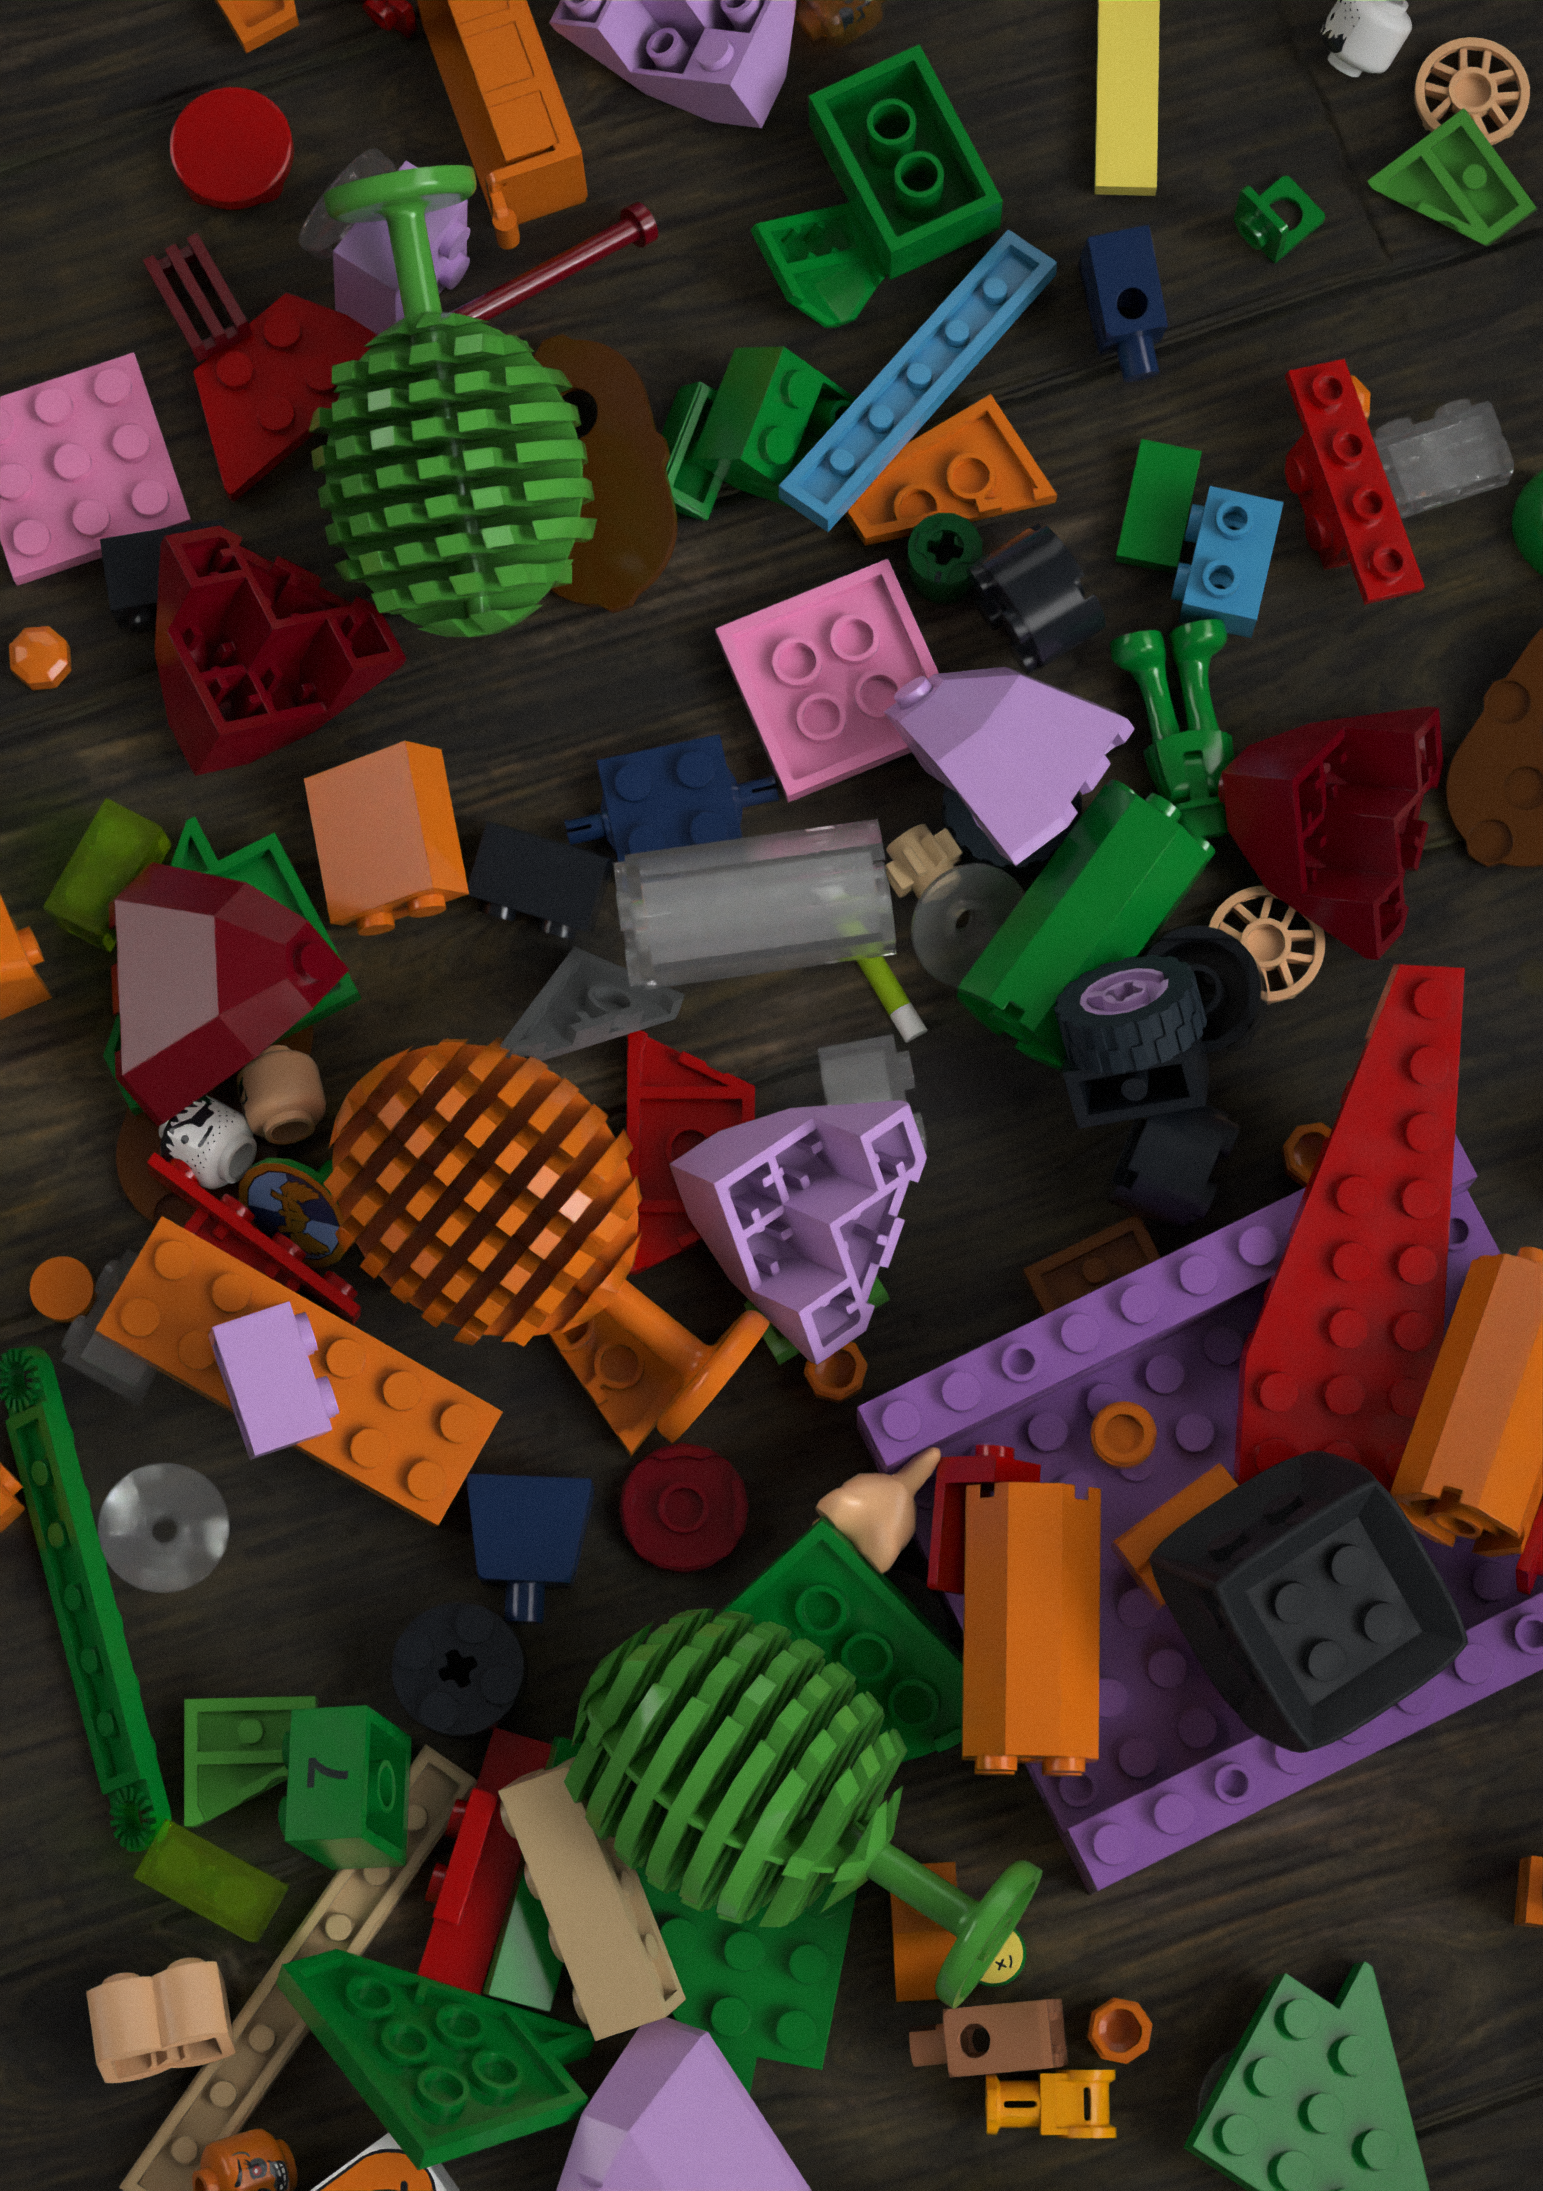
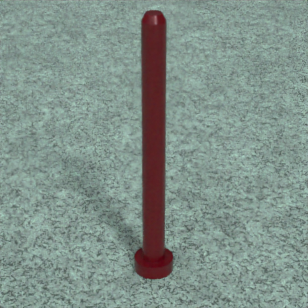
M635 202L621 210V221L450 313L488 321L631 243L639 248H643L656 241L658 238L656 222L645 205Z

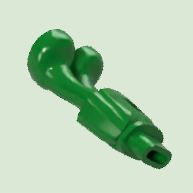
M1220 619L1195 621L1175 628L1168 635L1172 657L1180 678L1188 731L1180 732L1170 697L1165 669L1166 651L1162 633L1157 630H1146L1129 633L1110 641L1112 660L1121 669L1132 674L1143 696L1152 745L1148 746L1143 751L1149 773L1160 796L1171 802L1181 812L1182 816L1177 823L1186 830L1198 834L1205 840L1229 835L1225 805H1222L1219 800L1218 786L1222 771L1234 760L1232 735L1219 730L1210 696L1208 678L1211 658L1223 648L1227 640L1224 621Z

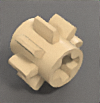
M920 824L900 835L886 848L893 861L884 866L887 871L883 874L899 898L904 897L913 890L919 901L924 903L939 896L960 879V875L954 865L962 860L960 855L963 852L947 828L933 836L926 824Z

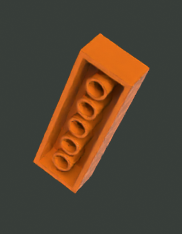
M161 1216L98 1323L94 1334L234 1414L208 1333L213 1326L290 1301L294 1315L306 1312L318 1347V1350L314 1351V1354L308 1355L315 1379L327 1375L339 1409V1414L329 1418L333 1430L325 1435L292 1445L291 1447L429 1526H438L503 1411Z

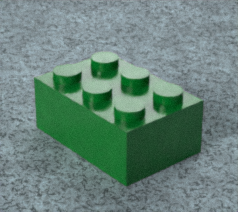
M920 44L808 96L809 126L890 280L1000 229L1003 200Z

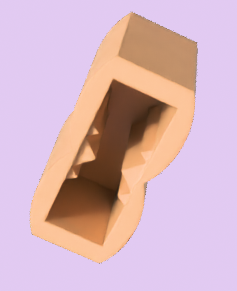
M183 1958L171 1963L167 1970L159 1972L152 1977H140L135 1973H119L106 1978L102 1985L86 1991L96 2064L105 2083L140 2080L157 2075L170 2068L204 2065L236 2053L225 1981L216 1961L205 1962L200 1958Z

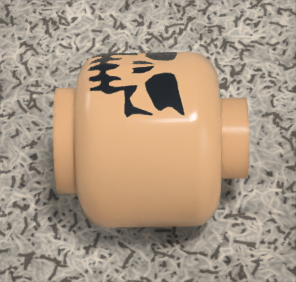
M283 1045L269 1046L255 1059L246 1064L237 1075L238 1095L247 1124L255 1135L264 1137L270 1143L286 1145L304 1140L313 1133L315 1126L318 1125L325 1115L326 1100L318 1067L315 1061L305 1053L290 1050L287 1046Z

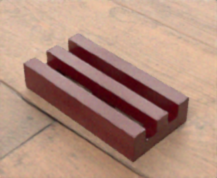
M198 233L187 237L188 246L179 250L177 245L173 244L165 248L166 257L157 261L155 256L151 255L144 259L143 262L197 362H200L253 334L248 321ZM198 261L233 323L232 326L223 329L189 269V264ZM175 271L212 335L201 341L166 278L167 275Z

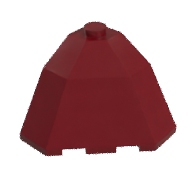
M221 526L166 535L160 547L154 652L168 724L195 776L250 764L315 732L399 669L406 661V657L383 613L378 612L376 605L358 596L354 598L352 603L320 587L321 577L278 555L274 562H271L240 546L243 537Z
M1426 706L1308 723L1247 746L1222 771L1219 780L1218 795L1221 804L1225 805L1227 830L1266 889L1366 959L1379 960L1404 930L1409 907L1405 904L1403 880L1406 870L1418 871L1429 827L1426 821L1418 820L1424 794L1430 788L1438 789L1443 768L1439 707Z
M152 862L146 865L108 903L109 929H116L117 963L111 966L113 1015H120L121 1050L115 1052L116 1079L158 1127L260 1055L309 1013L349 969L308 920L247 882Z

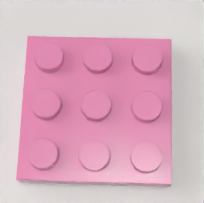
M134 352L0 397V541L12 578L17 586L102 558L100 539L192 524Z
M888 559L715 628L716 639L788 803L911 753V750L884 711L896 703L894 695L905 684L920 676H925L928 679L934 674H939Z

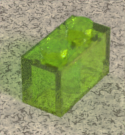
M105 798L43 906L54 924L110 953L117 941L116 929H109L108 903L146 865L152 862L162 863L172 846L160 825Z
M167 1818L133 1877L244 1940L253 1943H259L290 1887L288 1883L191 1829L184 1827L182 1824Z

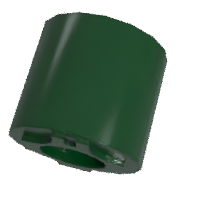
M954 513L931 515L924 518L914 527L908 540L907 576L912 588L922 598L933 603L951 604L964 599L975 589L967 575L966 569L982 557V540L978 530L968 519Z

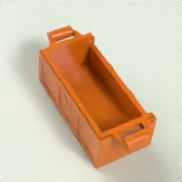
M415 0L423 29L490 211L496 242L502 249H513L520 241L519 224L586 202L588 197L582 150L527 0Z

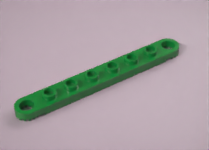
M38 1346L7 1350L8 1352L1 1355L3 1360H0V1390L2 1389L3 1391L0 1394V1399L6 1402L5 1406L9 1414V1419L5 1420L21 1484L23 1485L25 1500L102 1795L108 1794L111 1805L109 1814L114 1816V1820H111L110 1824L111 1827L116 1826L117 1830L113 1833L115 1839L121 1838L119 1844L122 1847H127L126 1850L138 1852L157 1848L166 1842L170 1834L171 1811L156 1757V1745L149 1731L140 1696L139 1680L133 1670L125 1640L123 1619L117 1609L110 1583L106 1555L100 1545L90 1507V1494L84 1484L75 1450L74 1433L68 1423L54 1366L48 1354ZM24 1371H30L26 1378H32V1382H27V1386L32 1389H27L25 1386ZM138 1807L140 1811H146L145 1814L141 1815L142 1819L147 1818V1822H143L142 1826L138 1817Z

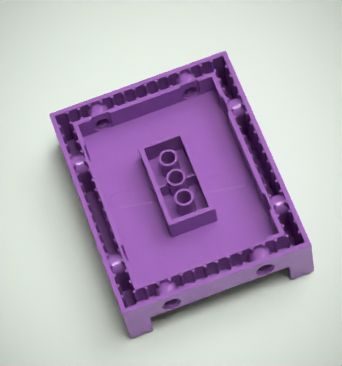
M1456 1134L1443 1341L1472 1260L1478 1259L1482 1255L1494 1256L1501 1254L1468 1192L1469 1187L1478 1176ZM1306 1187L857 1407V1429L879 1473L893 1475L914 1456L929 1447L939 1448L941 1457L975 1456L976 1445H1000L1015 1448L1014 1459L1040 1464V1483L1075 1485L1076 1499L1084 1500L1088 1487L1101 1489L1099 1759L1095 1763H1085V1773H1082L1080 1777L1042 1776V1764L1024 1763L1089 1896L1543 1669V1577L1537 1576L1530 1596L1517 1592L1515 1568L1521 1554L1489 1558L1471 1553L1475 1540L1457 1536L1454 1546L1450 1547L1435 1543L1416 1531L1457 1606L1465 1627L1468 1644L1457 1658L1438 1675L1356 1731L1332 1744L1309 1752H1292L1260 1737L1243 1723L1239 1715L1224 1700L1211 1682L1167 1604L1157 1610L1110 1547L1115 1539L1218 1463L1223 1465L1234 1479L1241 1352L1248 1334L1253 1332L1265 1301L1263 1299L1271 1275L1275 1276L1290 1238L1288 1232ZM1119 1401L1133 1402L1143 1407L1152 1416L1157 1429L1156 1444L1147 1460L1135 1468L1125 1470L1114 1469L1102 1463L1094 1454L1090 1444V1429L1097 1414L1107 1405ZM937 1466L914 1497L917 1505L916 1531L912 1536V1540L927 1570L929 1567ZM990 1492V1497L994 1496V1492ZM939 1592L963 1640L964 1596Z

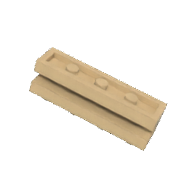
M573 1757L555 1768L546 1771L542 1768L520 1776L498 1792L502 1800L500 1804L502 1822L510 1836L517 1839L526 1862L524 1875L527 1886L534 1898L541 1900L550 1924L548 1936L551 1948L557 1959L565 1962L574 1985L572 1996L575 2010L581 2021L589 2024L595 2041L666 2018L686 1998L636 1870L628 1867L615 1855L617 1851L613 1848L616 1837L611 1838L609 1835L607 1840H602L587 1823L585 1814L589 1800H587L586 1795L580 1803H574L564 1783L576 1758Z

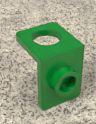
M1282 176L1260 196L1249 185L1240 190L1233 221L1236 223L1237 229L1245 241L1253 248L1261 249L1275 264L1324 222L1325 213L1289 176ZM1279 200H1287L1297 205L1302 215L1300 224L1295 229L1288 231L1287 224L1271 209L1270 205Z

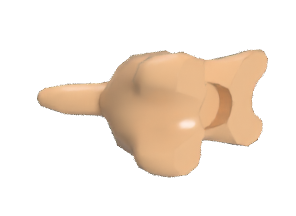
M936 1447L925 1449L914 1456L893 1475L886 1473H859L846 1481L840 1488H836L825 1495L815 1507L817 1513L821 1517L825 1516L836 1529L841 1531L879 1574L890 1570L898 1555L905 1549L916 1531L917 1505L914 1497L937 1466L941 1458L940 1449Z

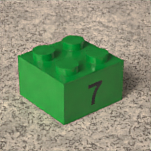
M367 1705L291 1709L290 1730L285 1732L282 1741L283 1762L288 1770L287 1796L282 1797L278 1811L279 1826L282 1834L285 1836V1842L331 1870L406 1866L412 1737Z

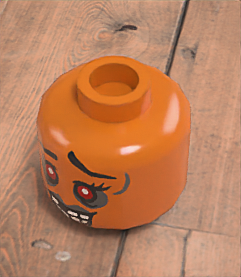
M253 2129L212 2141L206 2145L201 2155L200 2170L194 2171L192 2176L193 2191H293L297 2186V2168L293 2154L284 2140H276L273 2135L264 2129Z

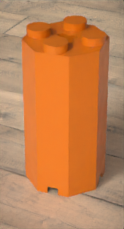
M1521 1247L1518 1250L1517 1256L1503 1253L1494 1256L1482 1255L1478 1259L1472 1260L1390 1494L1403 1510L1415 1531L1435 1543L1450 1547L1454 1546L1457 1536L1475 1540L1471 1553L1489 1558L1523 1554L1543 1495V1250L1534 1247Z
M994 1483V1496L980 1498V1485L966 1486L961 1760L975 1761L974 1774L1015 1775L1017 1763L1042 1764V1776L1080 1777L1082 1773H1085V1763H1095L1099 1759L1100 1488L1088 1487L1083 1500L1075 1498V1485L1065 1483Z

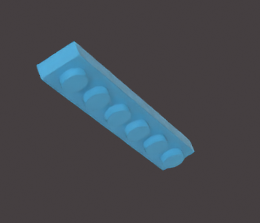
M1008 229L779 485V499L829 532L1056 276L1057 262Z

